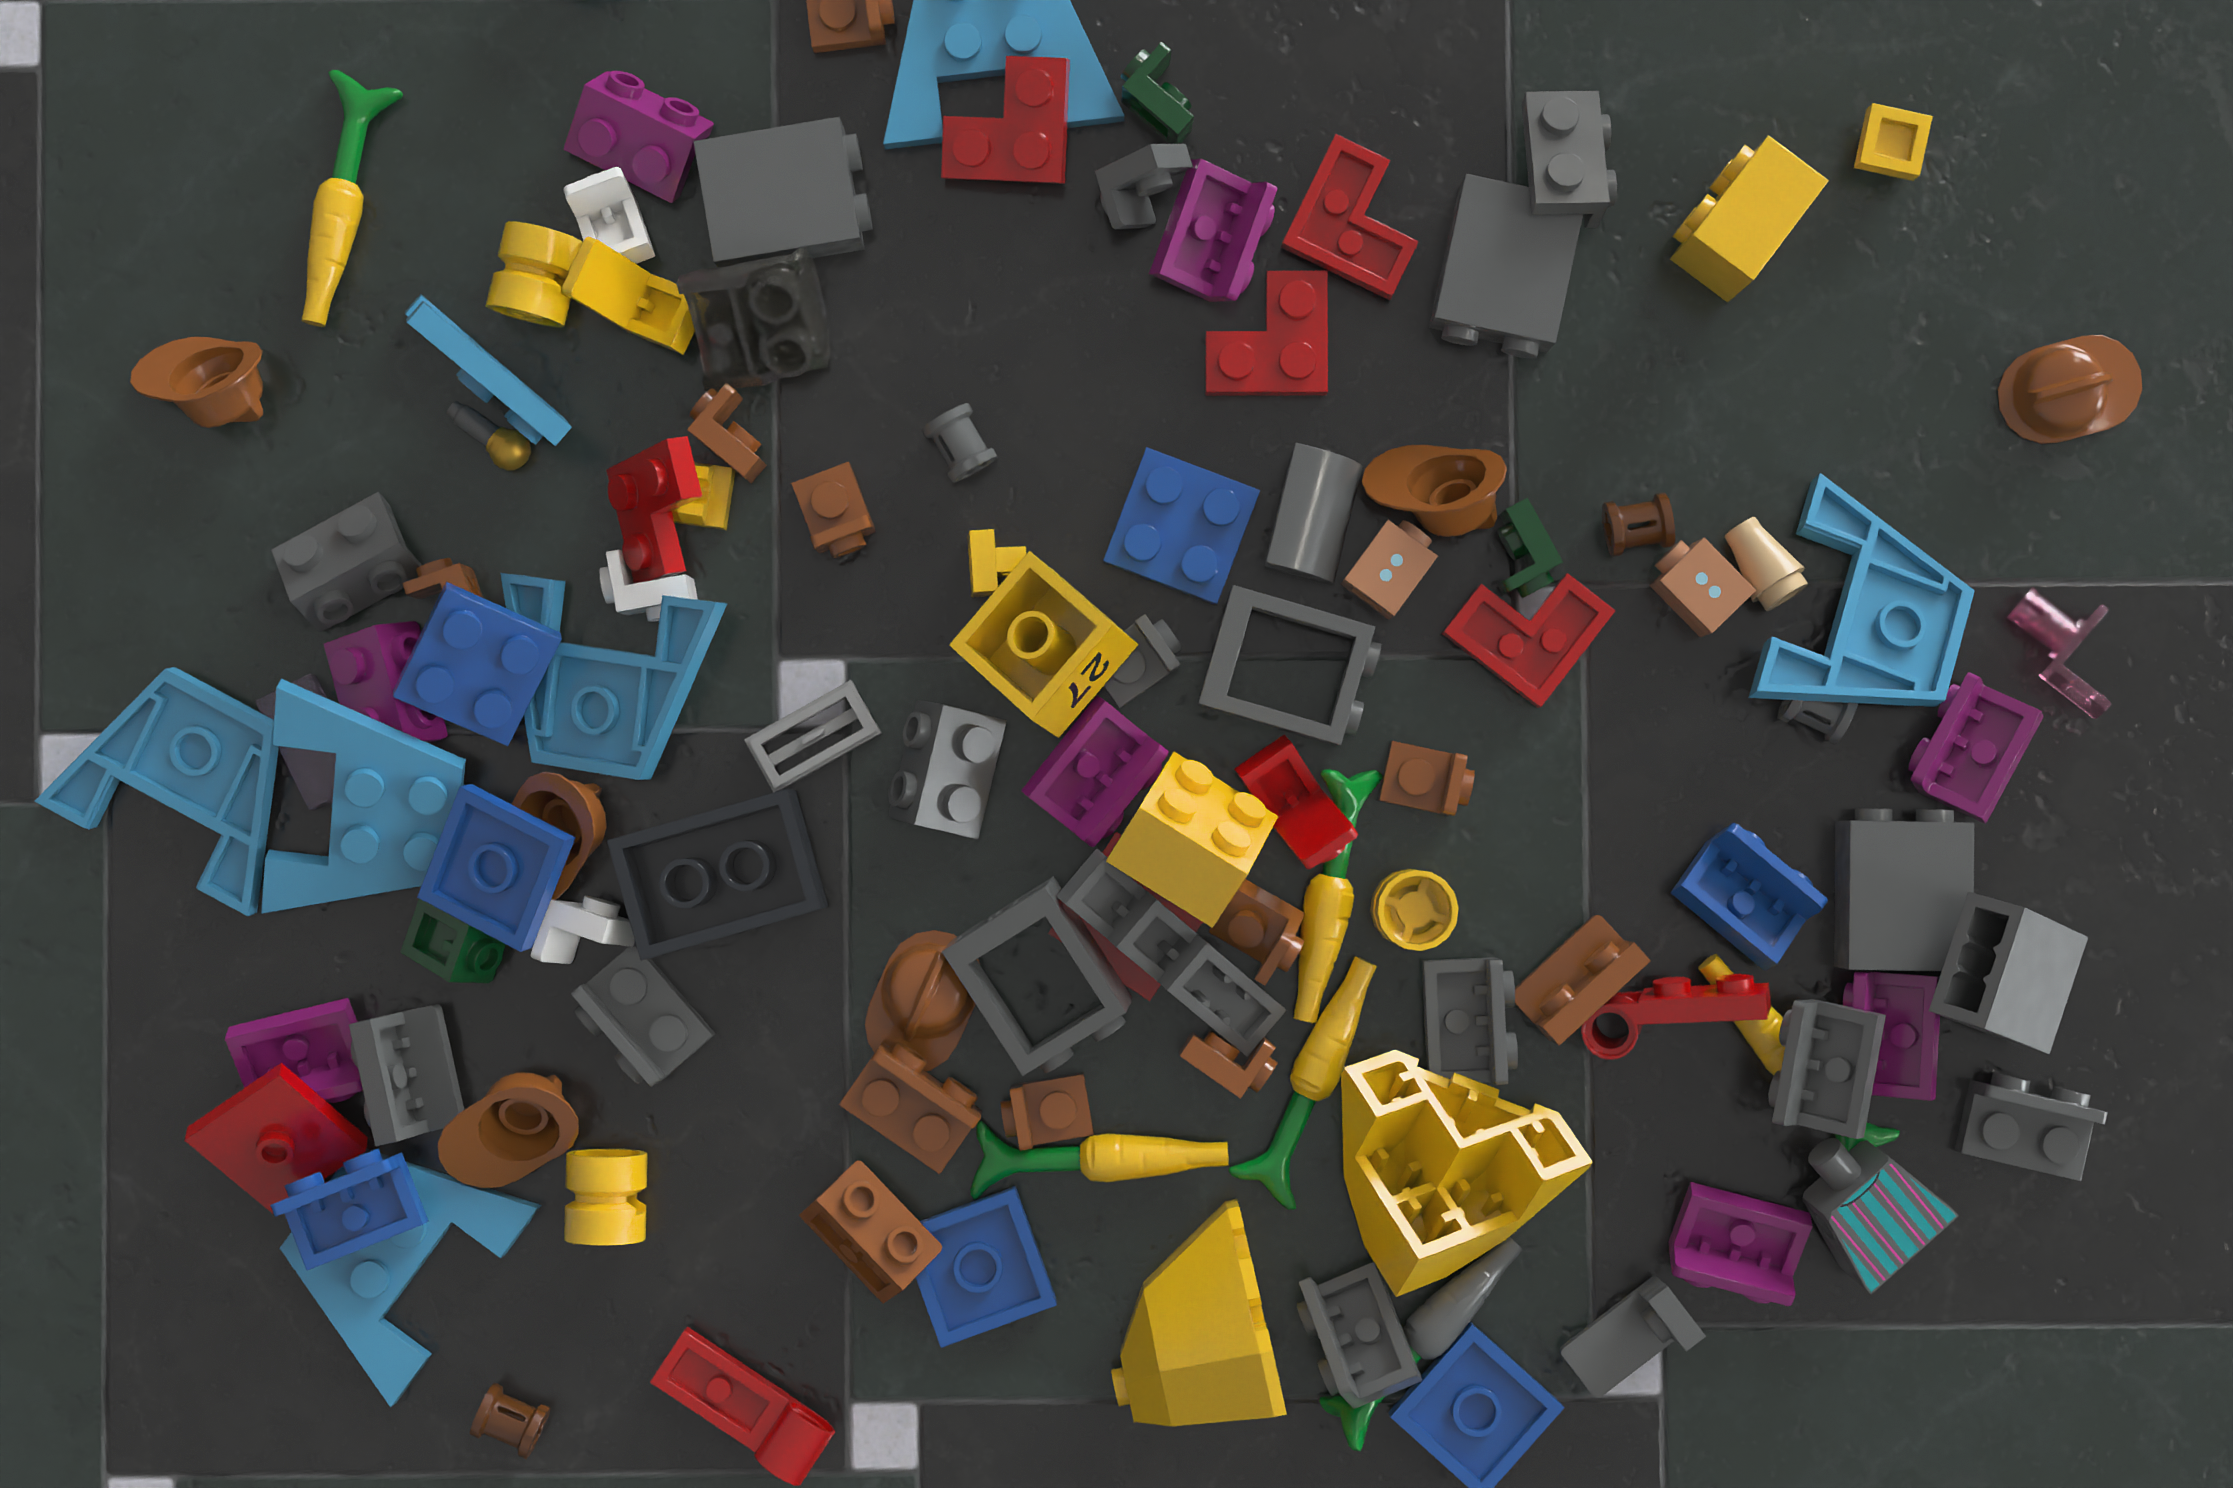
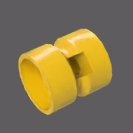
M506 222L497 255L505 263V268L493 273L485 306L497 313L526 322L550 327H564L571 297L562 292V286L583 242L573 236L546 227L523 222Z
M1404 869L1392 872L1380 881L1372 894L1370 912L1374 926L1383 938L1404 949L1423 951L1437 947L1449 938L1457 924L1459 907L1454 891L1444 879L1432 872Z
M584 1149L567 1152L565 1187L575 1193V1200L565 1206L564 1240L569 1243L582 1245H625L643 1242L646 1239V1205L637 1200V1193L647 1187V1152L631 1149Z

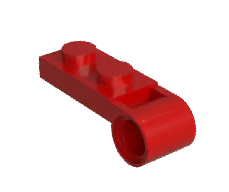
M1749 974L1723 975L1716 978V985L1691 986V979L1687 977L1656 979L1653 981V988H1644L1643 991L1617 992L1582 1024V1038L1586 1047L1594 1055L1603 1059H1618L1627 1055L1633 1049L1644 1024L1768 1020L1771 1008L1769 983H1754V976ZM1608 1012L1620 1015L1628 1024L1629 1034L1617 1039L1605 1036L1598 1028L1597 1017Z
M688 1326L650 1381L651 1384L754 1451L756 1460L766 1470L779 1479L795 1486L802 1484L835 1433L834 1428L819 1414Z

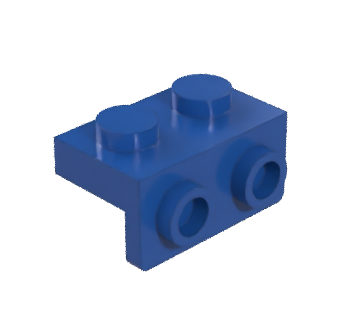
M1731 823L1705 842L1671 891L1672 895L1764 971L1777 965L1805 921L1822 911L1828 902V899L1813 887L1812 882L1807 876L1791 869L1768 850L1764 842L1756 834L1744 830L1736 823Z
M378 1148L343 1162L347 1173L343 1176L325 1182L320 1171L284 1186L288 1198L270 1206L275 1217L285 1214L306 1271L429 1222L402 1152L383 1159Z

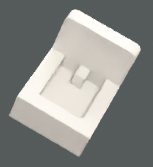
M614 167L592 174L585 179L564 187L566 200L577 219L583 241L588 236L595 238L635 264L655 257L638 202L621 168Z
M618 549L606 552L608 567L600 568V582L606 603H615L616 612L624 615L646 612L648 622L659 621L662 595L697 599L693 578L687 575H679L633 584L631 569L628 568L624 561L623 551Z
M584 896L583 903L551 899L534 941L531 957L542 962L571 964L574 960L580 937L602 944L631 947L634 946L635 939L629 919L618 916L620 905L591 896Z

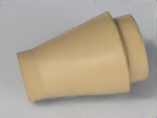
M1756 517L1749 518L1740 523L1724 536L1732 549L1742 576L1756 589L1750 596L1752 602L1760 601L1766 611L1780 606L1808 586L1807 581L1801 574L1805 567L1761 526Z

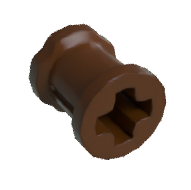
M1666 493L1655 494L1652 501L1617 506L1614 501L1603 503V531L1609 553L1612 557L1621 556L1626 548L1659 543L1663 548L1674 546V517L1670 500ZM1649 521V524L1646 526L1627 528L1629 524Z
M493 1383L476 1413L469 1434L478 1439L485 1434L518 1449V1456L527 1460L543 1431L551 1408L544 1404L535 1408L503 1394V1386Z

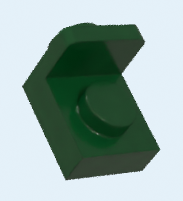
M1161 42L1151 54L1145 49L1141 50L1121 74V78L1125 81L1122 86L1121 102L1169 144H1181L1192 132L1194 115L1189 112L1192 107L1191 103L1177 88L1167 82H1164L1161 87L1155 83L1169 67L1172 50Z
M1528 497L1505 509L1499 515L1504 525L1497 529L1500 539L1512 559L1516 561L1523 557L1528 567L1502 581L1497 586L1502 595L1517 589L1522 599L1554 582L1549 570L1563 563Z
M419 899L400 953L447 982L490 983L501 963L506 944Z

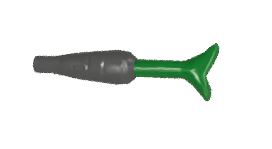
M1511 1237L1490 1249L1459 1275L1452 1278L1430 1296L1424 1304L1420 1305L1406 1320L1403 1331L1416 1364L1421 1358L1429 1360L1442 1356L1468 1326L1505 1270L1523 1251ZM1341 1395L1320 1397L1319 1402L1327 1413L1341 1418L1343 1432L1349 1447L1354 1451H1361L1371 1416L1377 1405L1386 1396L1355 1409Z

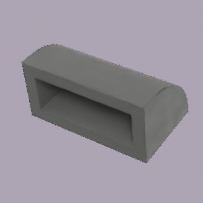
M1295 443L1285 477L1264 568L1334 585L1363 468L1360 463L1327 450Z

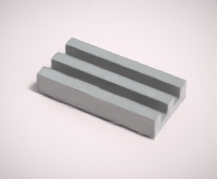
M849 680L744 740L775 793L881 735L882 732L873 720L852 680ZM847 698L852 707L851 709L767 755L762 745ZM859 719L863 729L781 775L777 773L774 766Z

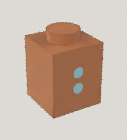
M1387 520L1340 585L1390 620L1401 608L1438 555L1428 549L1432 540L1416 526L1405 520H1402L1399 526H1396L1390 520Z
M1705 537L1692 543L1689 547L1682 540L1676 543L1654 565L1661 574L1649 585L1699 637L1712 634L1756 591Z

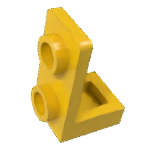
M589 236L584 239L562 286L564 294L628 333L683 355L709 301L708 298L695 290L649 273L603 242Z

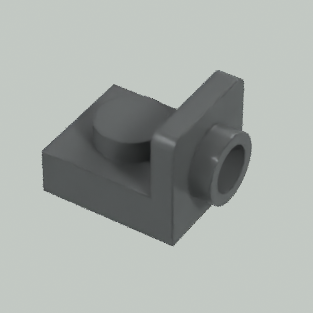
M1150 144L1095 171L1101 191V204L1114 229L1146 228L1156 222L1149 196L1171 188L1173 186L1171 177L1193 167L1186 144Z
M1144 614L1133 625L1124 630L1139 645L1104 685L1119 709L1180 667L1175 654L1183 648L1163 619L1153 625L1146 614Z

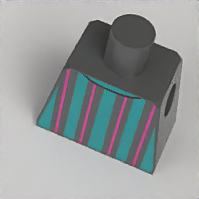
M1828 1138L1817 1144L1809 1154L1808 1161L1820 1175V1178L1804 1191L1803 1202L1840 1268L1869 1294L1875 1292L1958 1217V1214L1950 1206L1867 1140L1859 1142L1848 1152L1837 1138Z

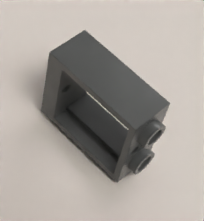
M1233 585L1197 706L1332 746H1340L1344 735L1355 737L1361 720L1364 702L1354 699L1361 676L1371 679L1377 665L1382 644L1372 641L1376 626ZM1251 610L1353 639L1329 725L1227 696Z
M1054 876L952 939L942 951L1022 1076L1040 1066L1044 1074L1056 1069L1074 1056L1075 1052L1071 1046L1089 1035L1092 1036L1095 1042H1098L1116 1032L1126 1023L1122 1015L1127 1012L1133 1000L1080 916L1056 896L1062 888ZM1046 916L1102 1004L1033 1046L976 959Z

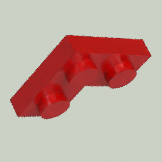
M1006 56L1004 118L943 116L941 178L1065 184L1070 60L1068 58Z
M1335 134L1282 242L1281 248L1391 300L1419 242L1365 215L1391 160Z
M1266 271V331H1206L1205 396L1327 395L1328 271Z
M688 436L665 439L606 469L609 480L608 497L612 507L617 512L624 540L622 545L623 557L626 565L631 569L634 584L673 577L686 571L672 511L702 497Z
M1568 573L1563 575L1529 620L1483 584H1480L1441 634L1535 707L1540 708L1616 610Z

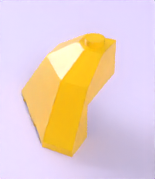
M1393 1050L1345 1067L1341 1074L1344 1180L1364 1247L1394 1295L1398 1297L1446 1278L1505 1241L1587 1171L1593 1162L1559 1112L1536 1103L1529 1110L1498 1098L1499 1089L1455 1072L1451 1079L1417 1067L1418 1058Z
M1237 1199L1225 1201L1142 1284L1120 1350L1122 1367L1111 1370L1118 1406L1130 1404L1134 1422L1172 1427L1287 1415Z

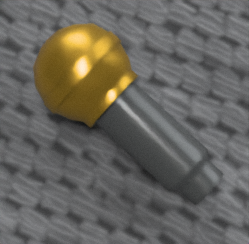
M458 401L453 402L448 408L447 416L454 420V424L484 445L490 458L500 469L507 471L516 470L528 461L531 453L530 442L518 430L498 427L469 405L464 406Z

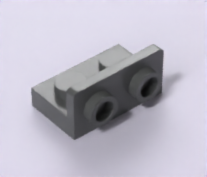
M634 943L633 947L629 946L590 981L580 985L571 993L580 1004L574 1009L579 1020L595 1036L599 1037L605 1033L619 1050L614 1056L616 1062L628 1077L636 1083H640L643 1079L651 1087L660 1083L716 1035L651 958L640 960L636 943Z
M1994 1072L1991 1084L1970 1079L1954 1151L2069 1179L2082 1180L2094 1122L2105 1124L2108 1113L2088 1107L2091 1095L2054 1086L2050 1098L2028 1093L2031 1081Z

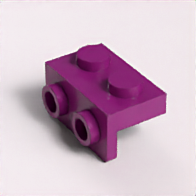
M605 71L584 84L563 150L604 170L619 167L628 182L673 203L681 196L696 154L694 141L703 140L710 136L714 123L700 116L699 110L691 103L678 98H663L645 89V84L641 79L627 72Z
M1191 159L1193 167L1185 172L1149 274L1209 302L1236 301L1239 294L1247 288L1254 271L1252 258L1260 237L1266 233L1272 223L1275 212L1272 203L1277 187L1266 181L1251 183L1204 159Z
M416 621L373 625L324 643L340 705L425 742L438 741L447 737V729L443 718L393 697V689L421 634L419 624Z
M1968 672L1961 686L1953 684L1948 689L1946 700L1940 704L1938 710V717L1942 718V721L1932 739L1930 740L1925 737L1916 747L1909 763V771L1914 772L1911 781L1918 793L1986 824L2044 716L2041 710L1985 686L1981 677Z
M1097 695L1021 791L1090 847H1095L1101 838L1108 837L1118 828L1123 819L1125 808L1137 793L1148 788L1157 779L1162 769V762L1167 757L1169 751Z
M1858 971L1854 973V983L1846 984L1843 1006L1886 1015L1872 1095L1928 1101L1936 1099L1940 1015L1930 1012L1929 1008L1940 976Z
M349 998L228 1027L225 1041L244 1088L280 1063H283L329 1103L347 1100L363 1090L359 1069L356 1067L351 1055L352 1037L349 1024L356 1023L357 1019Z
M1690 1182L1668 1241L1671 1272L1675 1277L1682 1278L1687 1283L1696 1287L1708 1288L1712 1286L1742 1294L1757 1303L1774 1302L1791 1306L1796 1295L1793 1275L1813 1227L1811 1215L1809 1212Z

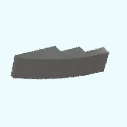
M1096 849L1056 896L1160 983L1169 993L1248 1057L1287 1010L1134 879L1106 862L1108 857Z

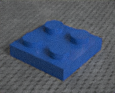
M1146 447L1103 563L1216 606L1260 490Z
M446 582L393 689V697L508 746L562 640L561 633Z
M473 784L460 786L417 898L520 952L531 949L576 837Z
M1016 1186L920 1221L942 1245L941 1252L915 1277L941 1348L1057 1306L1054 1290Z
M1470 1321L1452 1346L1442 1356H1438L1421 1375L1423 1381L1413 1384L1388 1413L1399 1426L1468 1488H1494L1561 1413L1564 1406Z

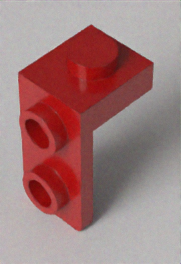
M1285 734L1234 768L1249 793L1258 798L1266 809L1278 816L1273 828L1306 869H1312L1319 863L1328 862L1336 858L1348 843L1357 838L1358 832L1352 823L1321 789L1298 751Z

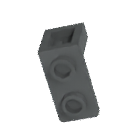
M1653 1275L1560 1347V1354L1592 1396L1600 1398L1675 1341L1687 1352L1706 1336L1670 1288Z

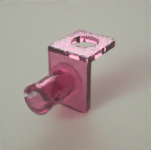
M2032 587L2007 618L2010 621L2016 622L2052 650L2048 656L2053 660L2041 672L2039 677L2089 716L2097 719L2112 705L2111 702L2066 668L2063 663L2109 609L2101 603L2086 621L2080 618L2075 622Z

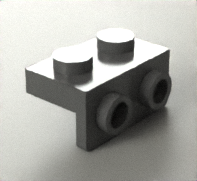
M1599 91L1526 92L1521 106L1531 214H1583L1585 228H1598L1607 208L1615 205L1617 196L1616 173L1613 169L1607 170L1605 152L1609 150L1611 143V120L1608 114H1601Z
M379 491L272 549L290 602L317 631H324L341 623L381 599L400 591L403 588L402 583L418 578L416 568L421 566V563L406 547L392 509Z
M917 700L914 711L908 716L903 729L905 748L900 769L892 778L889 786L888 798L891 804L889 817L918 826L978 839L1007 721L944 704Z
M1495 957L1422 960L1427 1071L1451 1079L1455 1072L1481 1083L1508 1084V1070L1517 1069L1516 1034L1515 1032L1506 1033L1505 1008H1513L1515 1005V985L1512 970L1503 971L1502 960Z
M1815 999L1795 1000L1792 1010H1788L1785 1013L1780 1027V1044L1785 1047L1781 1071L1775 1073L1769 1089V1105L1774 1107L1772 1122L1782 1126L1800 1125L1854 1139L1864 1138L1886 1015Z
M439 1004L349 1024L352 1037L351 1055L356 1067L359 1069L365 1096V1119L372 1129L375 1146L394 1143L426 1132L444 1129L446 1124L464 1110L443 1010Z
M1374 1262L1319 1285L1311 1277L1299 1282L1305 1300L1297 1303L1298 1313L1309 1337L1319 1336L1326 1357L1317 1360L1324 1383L1332 1396L1340 1393L1348 1404L1355 1409L1423 1381L1382 1274Z

